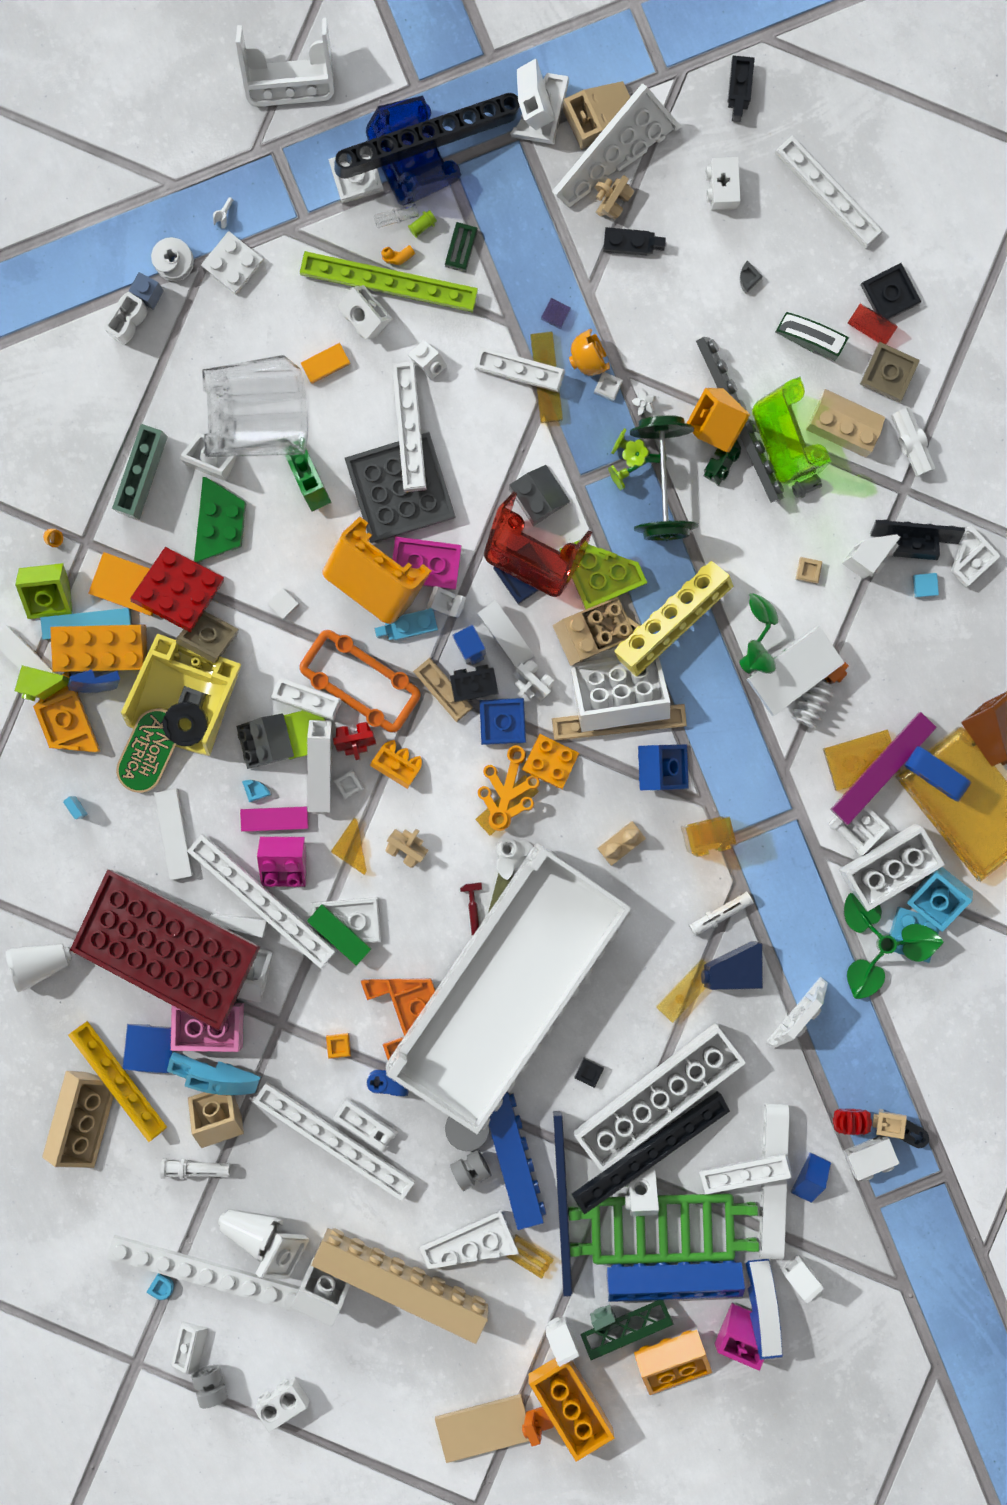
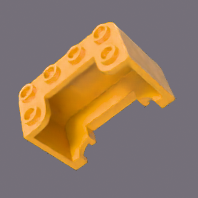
M359 517L342 532L322 570V574L327 581L379 620L391 624L396 622L412 605L432 570L424 564L417 569L411 568L412 565L409 562L404 567H401L369 542L372 537L370 533H366V527L369 523Z

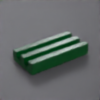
M456 222L445 267L449 268L450 266L456 270L467 271L478 227ZM461 228L464 229V231L462 234L455 262L451 261L458 238L459 230ZM468 231H471L464 262L460 264Z

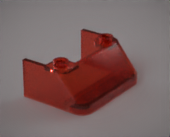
M513 491L497 509L484 550V557L494 567L552 597H558L566 589L579 566L592 532L588 530L577 544L567 543L559 552L523 533L525 522L519 514L512 511L517 493Z

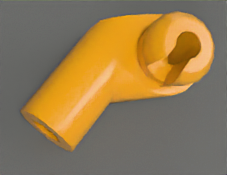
M410 245L400 252L393 251L390 247H385L382 249L381 255L386 263L399 266L413 257L415 252Z

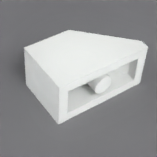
M566 1317L552 1319L545 1327L546 1336L560 1367L579 1357L578 1341Z

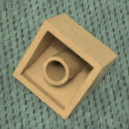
M203 1092L188 1097L191 1133L201 1148L244 1134L242 1116L235 1095H218Z

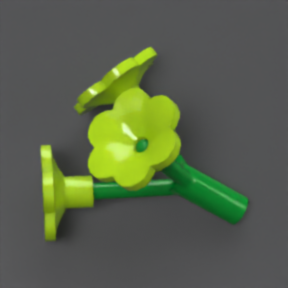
M625 428L621 431L615 442L611 454H614L619 448L625 449L622 457L630 468H624L618 472L613 465L608 467L611 478L619 490L625 489L623 479L628 477L632 471L648 462L660 463V454H649V449L645 447L644 441L639 439L635 442L625 440V432L627 430Z

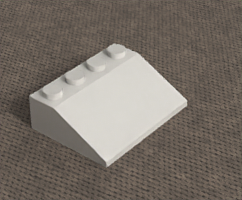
M617 657L580 662L570 666L582 732L670 719V699L659 657L637 677Z

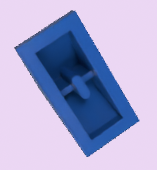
M810 1152L791 1193L812 1203L826 1189L831 1162Z

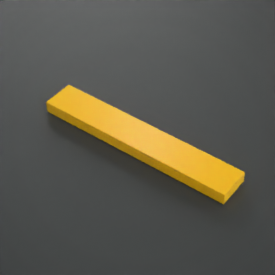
M88 1021L68 1034L69 1038L148 1142L152 1141L167 1128Z

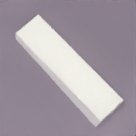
M211 914L209 918L210 921L223 928L261 938L265 935L268 923L263 918Z

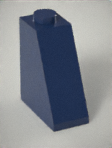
M751 941L704 964V970L701 972V981L704 987L710 990L762 989V943Z

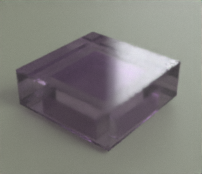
M551 298L541 320L561 329L571 307Z

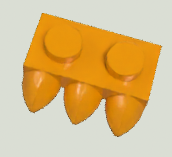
M395 740L388 741L380 748L370 766L408 789L422 766L421 756H416L408 761V748L401 749L395 753Z

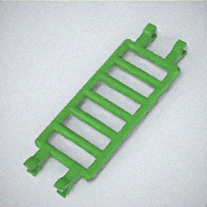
M729 1193L657 1195L659 1207V1254H646L645 1216H636L637 1254L624 1255L622 1206H625V1196L609 1197L585 1215L579 1207H568L569 1221L591 1219L592 1243L570 1242V1257L592 1255L593 1263L596 1265L732 1261L735 1259V1251L759 1252V1242L756 1237L735 1239L734 1215L757 1216L758 1206L755 1202L734 1203V1197ZM703 1203L704 1252L691 1253L689 1204ZM712 1203H725L726 1252H713ZM667 1204H680L682 1253H668ZM600 1206H613L615 1255H601Z

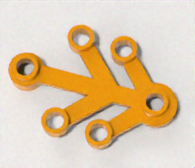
M517 745L510 747L507 752V757L511 762L504 786L497 775L498 770L496 767L487 765L483 770L484 775L490 779L501 798L499 807H497L491 797L492 791L490 788L482 786L478 790L479 798L484 800L491 813L489 824L497 831L506 830L511 824V818L524 810L530 811L534 808V801L530 797L522 798L519 804L508 809L509 802L529 789H537L540 786L539 778L530 775L526 781L514 787L519 764L523 763L526 759L525 750ZM520 752L521 757L517 760L514 759V754ZM493 768L494 774L488 776L487 770ZM533 778L536 779V785L530 786L529 781ZM485 789L488 790V796L482 797L481 792ZM526 800L531 801V805L528 808H525L523 805ZM499 816L504 817V822L502 824L497 823V818Z

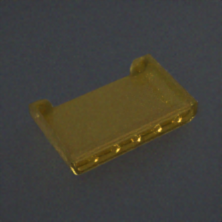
M957 727L930 748L928 752L971 781V785L959 802L946 796L907 768L895 777L974 878L981 882L1007 862V781L995 766L991 767L966 729Z

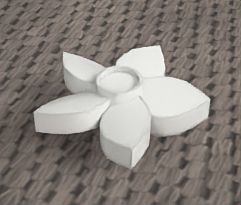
M644 389L640 390L639 398L632 400L634 405L639 406L638 416L642 415L645 411L654 413L651 403L655 401L656 396H648L647 391Z

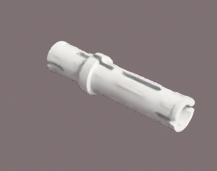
M746 891L718 909L706 912L704 917L689 924V927L695 937L712 927H718L720 922L754 904ZM739 903V905H738L737 907L731 909L730 911L726 912L725 914L723 913L725 910H727V909L731 908L732 906H734V905H736V904ZM719 915L718 918L712 920L711 922L707 923L706 925H703V923H705L706 921H708V920L712 919L713 917Z

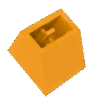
M705 388L686 424L694 426V432L692 433L698 439L725 452H730L750 414L724 388Z

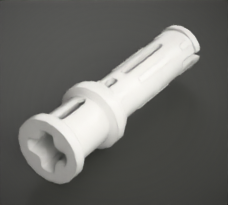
M163 1158L160 1176L161 1179L180 1177L181 1180H184L187 1176L229 1178L230 1163L188 1162L186 1159L167 1161V1159Z

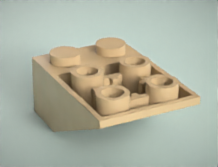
M623 81L585 89L564 99L563 112L581 150L589 147L631 98Z
M618 597L566 617L553 625L570 666L619 645L634 632ZM610 603V605H608V606L605 608L604 613H601L600 611L603 609V607H604L606 604ZM611 607L616 609V613L611 610ZM620 613L623 614L625 620L619 616ZM603 620L613 627L614 631L610 632L599 623Z

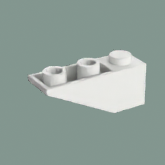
M534 59L517 69L518 102L524 121L535 130H538L554 121L555 117L538 61Z

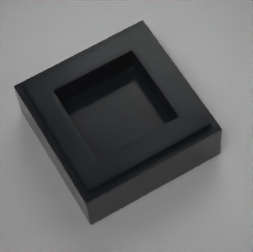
M584 1057L574 1078L595 1088L604 1070V1066Z

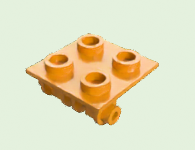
M539 734L522 770L556 786V788L563 789L579 752Z

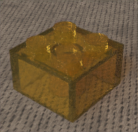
M720 816L681 826L686 850L696 857L710 854L709 850L711 849L718 850V852L731 849V844L736 843L729 816Z

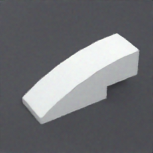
M496 600L477 613L516 669L521 663L524 664L534 657V654Z

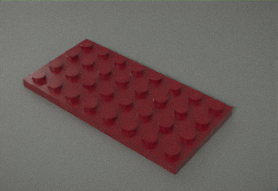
M107 869L70 951L215 1029L222 1030L261 947L127 877Z

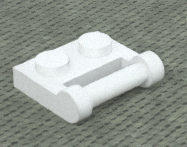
M867 805L851 821L867 838L864 843L837 816L829 823L833 830L836 829L857 849L856 852L860 856L864 855L890 828Z

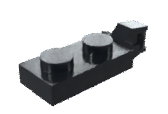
M733 55L731 59L727 103L728 108H733L732 121L741 122L743 109L748 110L751 101L754 57Z
M605 227L603 252L647 256V254H653V250L664 251L666 238L655 236V233L650 231Z

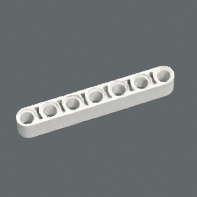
M764 1104L762 1158L786 1153L788 1156L789 1106L788 1104ZM787 1179L761 1184L760 1259H784Z

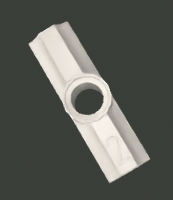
M904 408L892 414L891 418L899 434V446L903 454L908 456L916 477L936 469L927 449V437L924 431L919 429L911 408Z

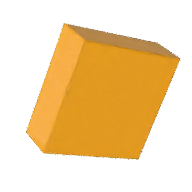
M349 1033L326 1036L328 1059L351 1056Z

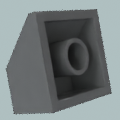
M547 465L532 470L509 484L510 492L533 526L570 503V500Z

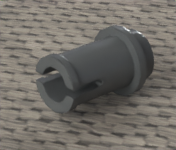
M814 474L812 477L801 482L796 481L795 485L792 486V491L797 498H804L807 493L822 487L821 479L817 474Z

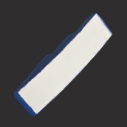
M769 1259L749 1260L745 1264L751 1285L747 1288L753 1310L750 1313L760 1360L782 1358L780 1318Z

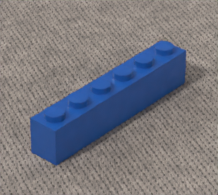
M506 1092L502 1098L503 1103L497 1111H493L489 1117V1127L517 1230L544 1223L543 1216L547 1214L544 1202H539L537 1194L541 1192L538 1180L533 1181L531 1172L535 1170L532 1159H527L525 1151L529 1150L526 1137H521L519 1129L523 1128L520 1115L515 1116L513 1107H517L514 1093L509 1094Z
M734 1260L723 1261L722 1263L704 1261L700 1264L680 1262L678 1265H669L662 1262L657 1263L655 1266L638 1263L631 1267L615 1264L607 1267L608 1302L743 1297L745 1291L742 1262L736 1263Z

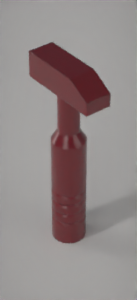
M481 882L465 884L460 888V892H469L470 902L468 907L471 935H474L479 928L478 908L475 902L474 890H482Z

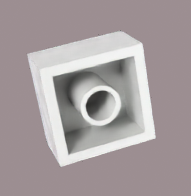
M311 1261L291 1308L332 1326L341 1310L351 1284L311 1266Z

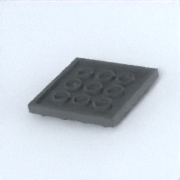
M430 432L422 434L427 490L404 492L399 441L344 458L362 517L369 523L366 530L367 533L372 535L370 538L371 544L456 518Z

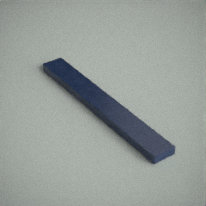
M553 1111L563 1296H571L572 1278L563 1116L561 1111Z

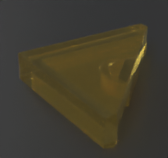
M353 818L331 852L365 875L367 870L358 820Z

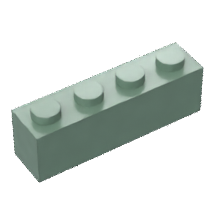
M144 424L140 425L112 507L116 512L138 520L140 519L168 437L162 430Z

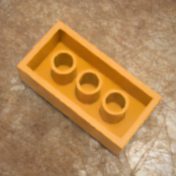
M146 624L50 627L53 672L140 670L148 654Z
M554 1358L528 1374L531 1389L576 1462L615 1439L611 1423L572 1360L559 1367Z

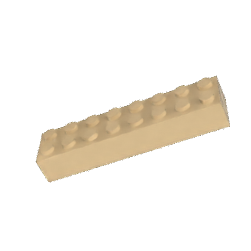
M327 1228L311 1266L474 1344L477 1343L488 1320V1304L483 1298L476 1295L472 1297L458 1286L451 1287L437 1276L432 1278L418 1267L411 1268L397 1257L392 1259L378 1248L373 1247L371 1249L365 1246V1243L360 1239H350L344 1236V1233L336 1228L332 1230Z

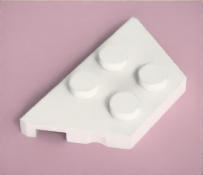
M822 977L816 981L766 1041L769 1046L776 1048L794 1040L796 1036L800 1037L806 1031L807 1026L805 1025L810 1019L814 1020L820 1014V1007L823 1005L828 984Z

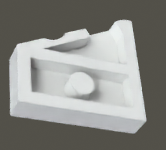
M970 525L966 528L951 572L965 587H968L1000 555Z

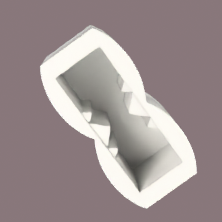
M125 293L120 298L116 311L107 318L104 330L123 345L127 344L133 338L136 326L145 319L148 312L147 306L132 293Z

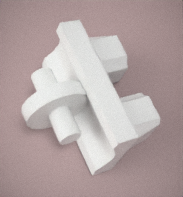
M533 660L528 661L524 665L521 663L512 675L518 680L515 685L521 690L517 694L519 698L525 693L530 699L535 696L542 701L550 693L554 680L546 674L539 680L534 675L539 667Z

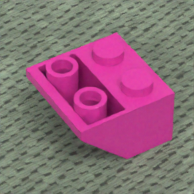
M260 837L257 861L261 885L269 887H306L305 837Z
M732 1302L714 1343L717 1352L760 1371L764 1360H760L750 1318L752 1311Z

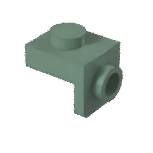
M610 1304L605 1307H599L593 1313H590L591 1323L595 1331L616 1321V1315ZM617 1324L612 1325V1326L610 1327L609 1331L612 1330V1329H614V1328H616V1327H618L619 1325H617ZM607 1328L600 1330L599 1332L604 1334Z

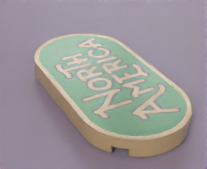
M150 709L138 718L117 763L116 773L118 780L126 789L132 792H147L158 784L177 745L170 741L163 731L162 720L167 711L166 709Z

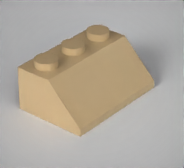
M825 389L806 430L866 458L872 453L881 434L885 417Z

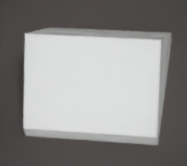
M198 433L180 455V460L189 467L227 482L239 449Z

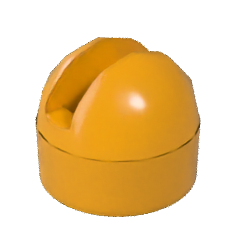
M53 528L46 530L43 535L45 543L51 547L60 546L64 539L62 532Z

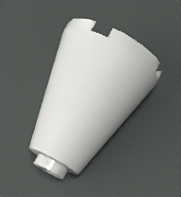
M63 944L10 948L6 950L8 967L11 969L12 980L17 992L25 991L69 966V961L72 960L69 947L65 948Z
M228 1210L226 1213L223 1212L221 1214L218 1225L220 1226V1232L259 1262H262L275 1235L282 1233L278 1228L279 1225L283 1226V1220L276 1217Z

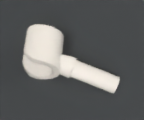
M229 197L224 207L213 213L214 226L219 221H221L222 229L227 226L226 214L233 203L232 198Z

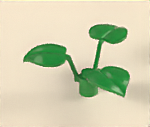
M750 593L749 604L751 611L760 622L766 624V627L757 640H751L748 643L747 655L740 659V666L748 674L754 671L771 674L776 670L774 658L765 650L760 642L770 629L771 624L776 625L778 623V615L768 600L760 595Z
M849 893L844 904V917L847 925L858 933L864 932L869 927L878 937L876 946L880 951L871 964L864 959H860L849 966L847 981L855 999L869 997L882 987L885 981V972L881 967L874 965L884 953H893L897 946L903 945L904 955L912 961L920 962L930 958L944 943L943 939L934 930L921 924H910L904 927L901 932L902 941H896L892 936H882L872 925L878 923L881 919L882 910L880 905L866 911L853 893Z

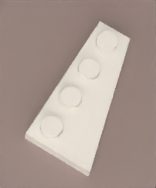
M502 1210L419 1247L428 1269L519 1254Z

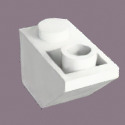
M796 1255L781 1269L785 1277L807 1304L811 1300L815 1301L822 1294L824 1287L816 1274L799 1255Z

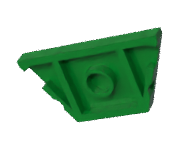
M203 477L194 555V562L196 563L242 547L246 502L207 477Z

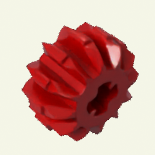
M854 1108L838 1109L834 1111V1130L838 1133L850 1135L868 1134L871 1132L872 1126L871 1113L867 1110Z

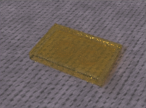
M888 729L823 748L835 791L851 787L892 742Z

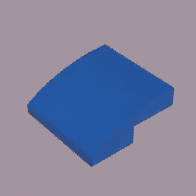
M88 670L70 676L68 689L82 693L110 691L117 689L120 677L118 671L95 678L93 670Z
M127 1024L122 1068L142 1072L169 1073L167 1068L172 1055L171 1027Z

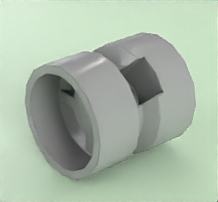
M479 1150L467 1155V1160L460 1159L450 1165L452 1173L463 1191L473 1187L476 1180L482 1182L491 1177V1171Z
M219 1365L203 1367L191 1375L195 1390H199L196 1396L200 1408L214 1407L228 1398L225 1384L220 1383L223 1377Z

